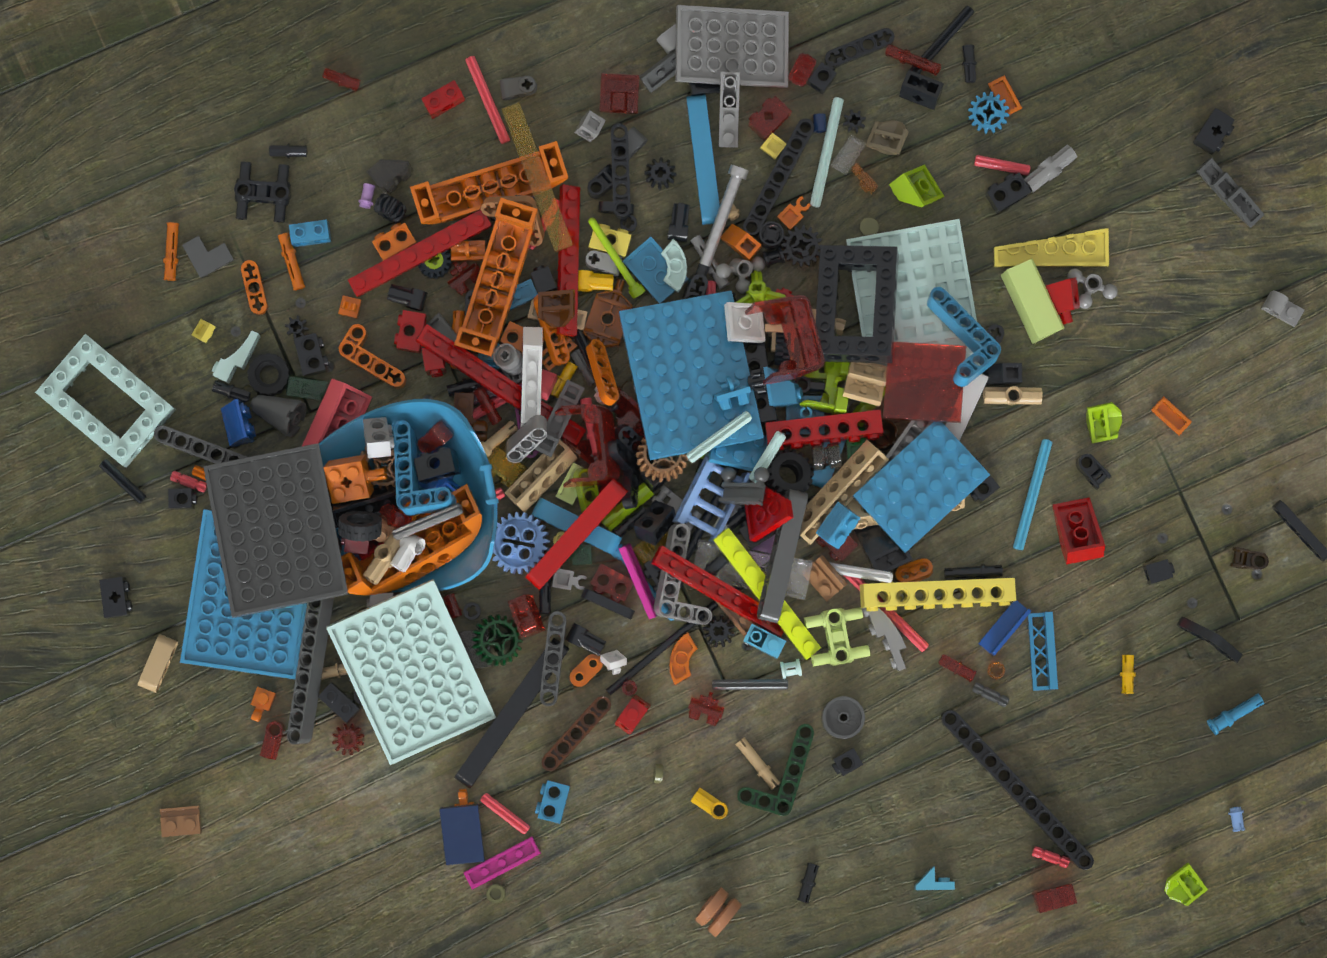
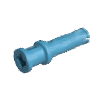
M1256 694L1229 711H1222L1221 715L1212 720H1207L1208 726L1215 735L1219 734V731L1225 727L1233 726L1234 721L1264 705L1262 697Z

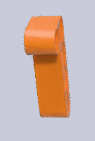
M360 324L351 326L339 346V352L342 357L395 389L403 388L406 384L404 373L363 349L362 346L368 337L366 329ZM355 330H363L361 338H354ZM348 345L352 346L353 352L349 355L344 354V348ZM363 355L369 356L367 364L360 363V358ZM379 365L386 367L383 374L376 373V368ZM391 373L395 377L400 375L401 382L394 384L395 381L389 374Z

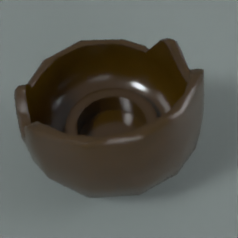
M882 419L883 436H879V439L869 440L878 450L882 451L890 449L897 441V427L893 422Z

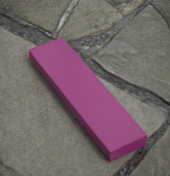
M625 544L619 548L621 556L648 618H655L657 615L654 612L655 599L631 544Z
M530 837L463 873L473 890L541 854L533 837Z

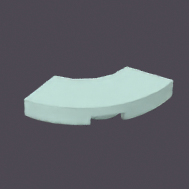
M672 239L661 253L668 266L667 274L663 281L679 293L686 279L687 263L683 250Z

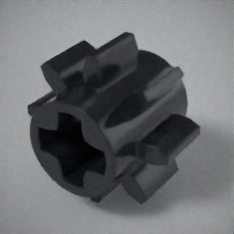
M851 109L849 116L844 114L843 118L847 122H844L843 126L848 127V133L853 130L858 134L859 128H865V125L861 122L865 121L866 117L860 116V110L858 113H854ZM852 118H854L855 121H858L857 125H854V123H850Z
M299 315L294 320L289 317L290 323L285 324V327L289 328L286 334L289 336L293 333L294 338L300 335L304 336L303 333L309 331V328L304 326L307 323L306 319L301 322ZM298 323L301 329H297V332H295L293 326H296Z
M761 369L752 370V375L748 376L750 389H754L757 393L766 392L765 374Z

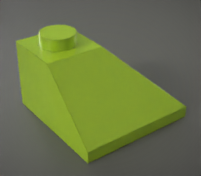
M925 165L903 173L889 184L899 201L918 207H924L945 197Z

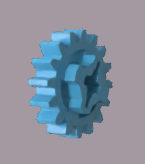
M983 92L982 98L976 96L977 102L971 101L973 108H969L968 112L973 113V115L969 116V120L974 119L972 126L978 125L977 131L983 128L985 134H987L989 129H991L992 133H995V128L1002 129L1001 123L1007 124L1004 118L1009 117V114L1005 113L1009 106H1004L1006 100L1000 101L999 94L993 97V92H990L989 96H986V93ZM987 101L986 105L978 107L982 102ZM994 102L1001 107V110L994 107ZM989 105H991V111L994 114H991L989 120L987 121L986 113H984V111L986 112L989 108ZM976 115L984 119V124L977 119ZM995 118L999 119L997 123L991 125V121Z

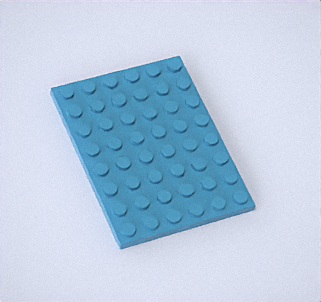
M732 290L619 311L650 460L690 452L745 411L751 415V421L714 448L764 438L754 390H751L749 393L750 403L739 405L737 397L730 398L733 408L721 410L718 401L714 400L713 394L728 390H721L720 388L721 384L726 383L725 378L728 376L731 377L732 381L739 380L740 385L734 388L743 385L749 386L748 376H750L744 344L743 342L728 341L724 304L734 302Z
M203 509L180 663L296 679L307 603L232 618L212 510Z

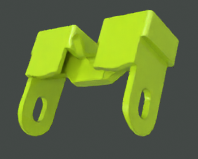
M814 348L808 349L807 352L814 356ZM826 362V393H823L820 402L805 400L800 402V406L831 413V415L845 414L848 398L843 397L844 388H837L838 381H846L850 362Z

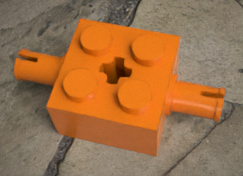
M365 454L330 460L323 467L332 504L370 498L374 492L372 482L387 480L388 477L387 473H385L387 471L385 467L369 470Z

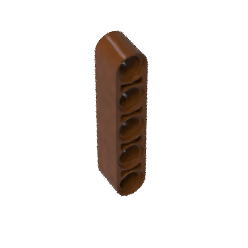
M600 696L596 698L545 754L541 762L545 770L553 771L557 769L609 712L611 701L607 697ZM601 699L608 702L607 709L603 711L597 708V703ZM593 714L595 722L592 725H587L584 722L585 715ZM574 728H579L582 731L581 738L574 739L571 736V731ZM562 742L569 745V750L565 754L560 753L558 750V746ZM553 757L556 760V765L553 768H548L545 765L546 758Z

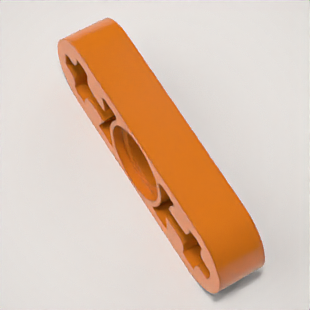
M247 260L241 265V273L249 306L254 314L263 315L268 309L260 270L254 261ZM248 265L255 267L252 273L254 277L258 276V279L247 281V278H250L249 272H245V269H248ZM254 282L260 286L259 291L256 293H252L249 290L250 284ZM262 294V297H258V299L264 306L258 311L257 308H254L257 305L256 299L253 298L251 300V297H257Z

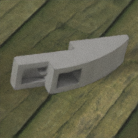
M721 71L719 147L738 148L740 72Z
M862 608L865 618L869 617L871 622L868 625L871 635H876V638L884 636L885 639L882 642L885 650H889L892 657L889 660L892 668H896L897 672L906 669L899 651L906 648V645L895 625L879 608L878 611H867V608Z

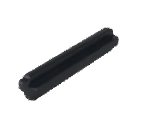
M107 459L100 463L99 467L138 503H142L145 500L146 495Z

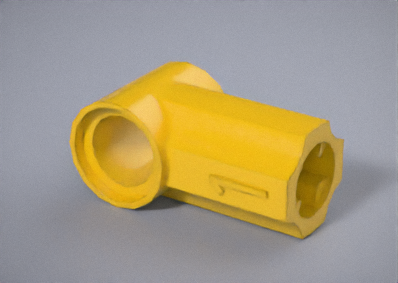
M578 270V291H613L614 275Z
M702 788L698 789L691 800L692 803L712 815L715 819H723L728 815V806ZM717 805H722L725 809L722 816H717L714 812Z

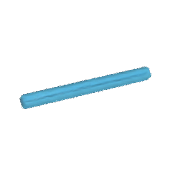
M1043 439L1041 442L1013 548L1017 550L1024 549L1050 454L1052 441Z

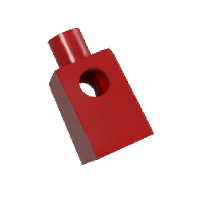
M1070 278L1046 285L1045 287L1057 313L1060 315L1063 325L1073 322L1070 311L1080 308L1077 278Z
M635 694L616 720L615 725L631 735L651 705Z

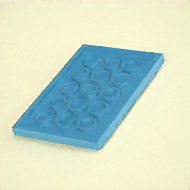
M937 418L859 489L853 497L900 549L906 553L989 477L990 474Z

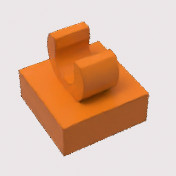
M343 295L338 314L358 319L362 300Z

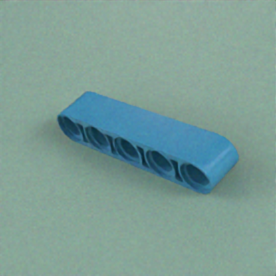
M541 497L531 514L564 532L579 517ZM597 526L584 541L614 556L622 538Z

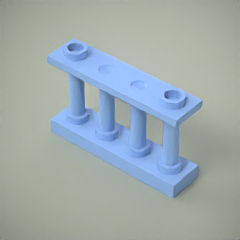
M706 453L672 522L676 524L689 522L711 534L709 542L714 543L712 539L723 531L735 505H726L723 511L700 498L699 493L704 488L723 497L724 489L709 482L707 478L710 471H715L721 475L724 468L718 464L708 462L709 453ZM747 472L742 473L741 476L736 475L733 482L750 483V474ZM693 505H698L720 517L716 527L714 528L692 516L690 511Z

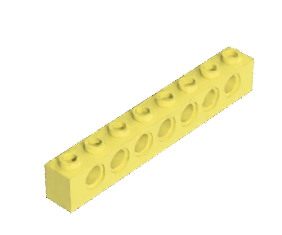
M1015 578L861 584V608H867V611H878V607H886V611L897 610V607L904 606L905 610H914L916 606H923V609H935V605H942V608H954V604H961V608L973 607V603H980V607L992 606V603L999 602V606H1010V602L1016 601ZM993 587L998 590V596L996 598H994L991 595V589ZM974 588L978 589L980 593L977 599L972 595ZM955 589H958L961 593L959 599L953 596ZM917 590L921 591L923 594V599L921 601L917 600L915 597V593ZM936 590L942 593L940 600H937L934 596ZM898 591H901L904 594V600L902 602L898 601L896 598V594ZM879 592L885 595L883 603L877 599Z

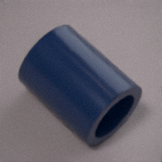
M813 114L814 133L827 132L826 114Z

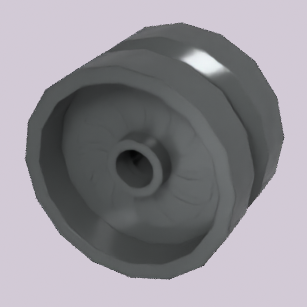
M841 696L833 698L825 705L822 710L821 720L828 734L835 738L847 739L854 737L861 731L865 721L863 707L858 701L851 697ZM841 714H846V721L840 720Z

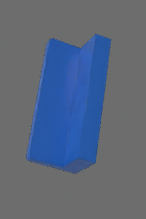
M1017 600L1013 601L978 644L992 656L996 655L1030 614L1031 610L1025 608Z

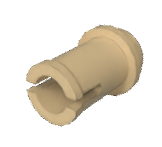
M734 203L728 216L730 221H734L741 216L740 210L735 207Z

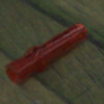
M889 44L885 51L886 56L897 59L902 64L907 63L935 76L940 72L941 64L910 53L908 49L903 50Z

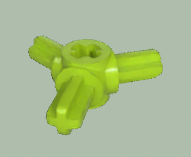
M754 270L751 273L752 283L749 285V290L746 291V296L735 302L762 304V306L772 302L781 305L784 304L786 296L771 291L770 287H767L766 283L763 282L762 272Z

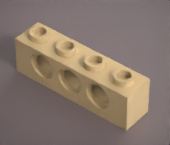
M559 440L552 457L542 454L513 483L505 494L518 508L526 512L578 459L577 456L566 444Z

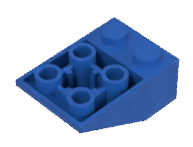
M235 399L222 407L221 412L229 446L236 447L254 442L253 437H256L254 425L252 426L249 421L252 418L250 408L239 399Z

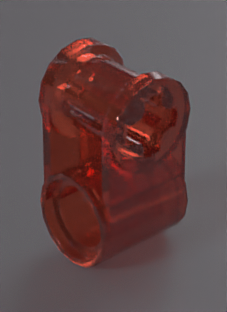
M440 420L418 440V447L424 453L432 452L450 440L454 434Z

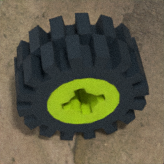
M446 250L418 265L422 274L428 278H442L451 269V255Z

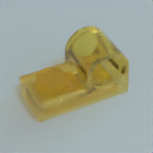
M668 532L656 546L642 541L633 548L637 560L642 566L654 558L659 546H666Z

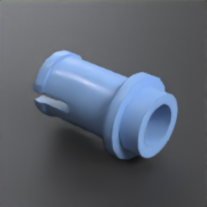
M1241 807L1229 808L1230 812L1228 814L1231 815L1233 832L1244 831L1242 815L1244 810Z

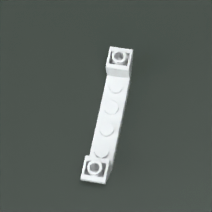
M523 327L520 428L531 417L541 415L543 327Z

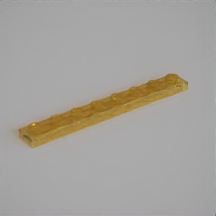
M516 103L503 108L504 118L554 251L558 252L573 246L521 105Z

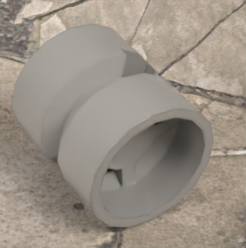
M504 343L499 345L493 354L496 365L509 375L520 374L522 372L523 354L511 344Z

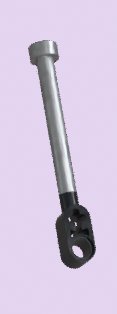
M731 164L728 174L731 175L696 273L690 276L682 299H687L690 295H695L696 297L704 296L708 286L706 276L741 180H746L748 170ZM699 277H701L700 280L703 283L702 285H698L696 289L697 291H700V293L698 294L694 291H690L691 288L694 290L696 288V283H694V280H698Z

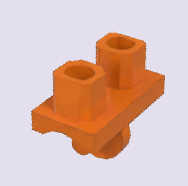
M485 240L463 241L452 247L451 261L483 260L486 252Z

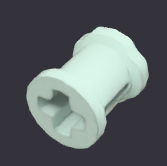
M799 659L788 663L780 662L783 679L792 675L802 676Z

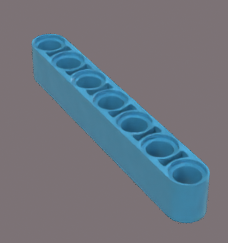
M706 95L687 96L702 225L714 224L720 204Z

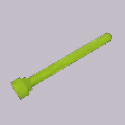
M590 218L588 223L629 285L628 289L631 297L634 299L643 294L645 289L642 284L635 282L595 218Z

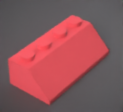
M331 379L302 446L320 443L343 425L365 414L372 396L346 383Z

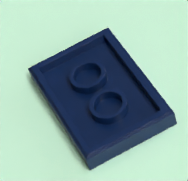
M479 804L440 807L446 865L485 862Z

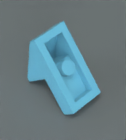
M932 866L914 885V889L955 890V882L950 881L949 877H940L938 881H935V866Z

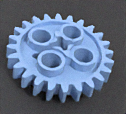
M515 512V517H513L509 513L508 519L501 517L502 524L497 522L498 528L496 530L493 554L496 556L492 560L499 561L497 566H504V571L507 572L510 569L511 573L515 574L517 570L518 574L522 575L524 569L529 573L530 567L533 568L541 560L540 558L545 555L544 551L550 550V548L545 546V544L550 542V540L545 539L549 533L543 532L546 526H539L541 520L536 519L534 521V515L528 517L527 513L523 512L521 516L519 512ZM514 527L516 530L515 535L510 537L508 531ZM529 531H533L534 537L528 541L526 535ZM503 539L522 541L525 543L534 544L535 547L531 548L523 545L503 542ZM507 546H510L512 551L506 556L504 550ZM528 549L530 556L524 559L523 552Z

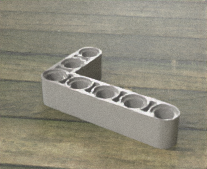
M686 524L672 525L669 528L665 546L671 551L677 546L679 549L678 555L684 559L686 558L690 538L689 527ZM678 527H680L683 531V534L680 538L676 535V530ZM661 569L654 603L656 615L693 624H708L712 619L711 611L706 607L677 602L681 580ZM667 584H669L672 587V591L670 594H667L665 592V587ZM664 603L668 606V611L665 614L661 610ZM682 607L686 609V615L684 617H681L680 615V609ZM700 611L704 612V619L702 621L698 619Z

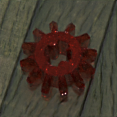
M799 54L788 76V80L792 81L795 85L803 87L816 65V59L808 54Z
M343 723L344 730L338 726L336 729L340 734H332L333 737L338 738V740L332 741V744L339 743L335 750L339 751L343 748L342 755H346L347 749L349 754L353 755V748L357 752L360 751L357 744L364 745V742L359 741V738H364L365 735L357 734L361 731L360 727L353 731L355 727L353 723H351L349 730L347 723ZM351 734L350 738L353 739V742H349V745H347L344 736Z

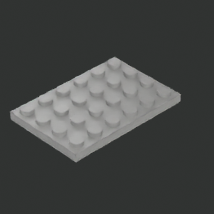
M677 5L675 82L720 84L721 71L740 72L741 86L787 88L789 12Z

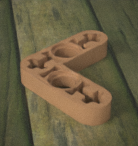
M527 195L488 197L484 199L481 206L482 213L489 217H495L500 198L538 209L535 199ZM537 211L534 226L535 236L532 234L530 242L532 246H539L545 236L539 211Z

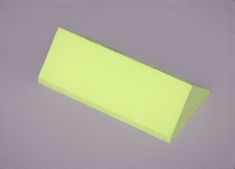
M1033 259L1009 268L1001 274L1002 280L1032 344L1064 329V325Z

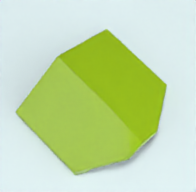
M1110 402L1087 407L1086 422L1092 444L1118 438L1122 414L1121 410L1114 403Z
M1186 863L1167 878L1164 889L1170 899L1183 903L1186 906L1208 890L1189 863Z

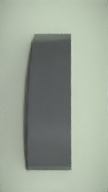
M567 380L547 421V437L535 450L552 457L585 389L584 387Z

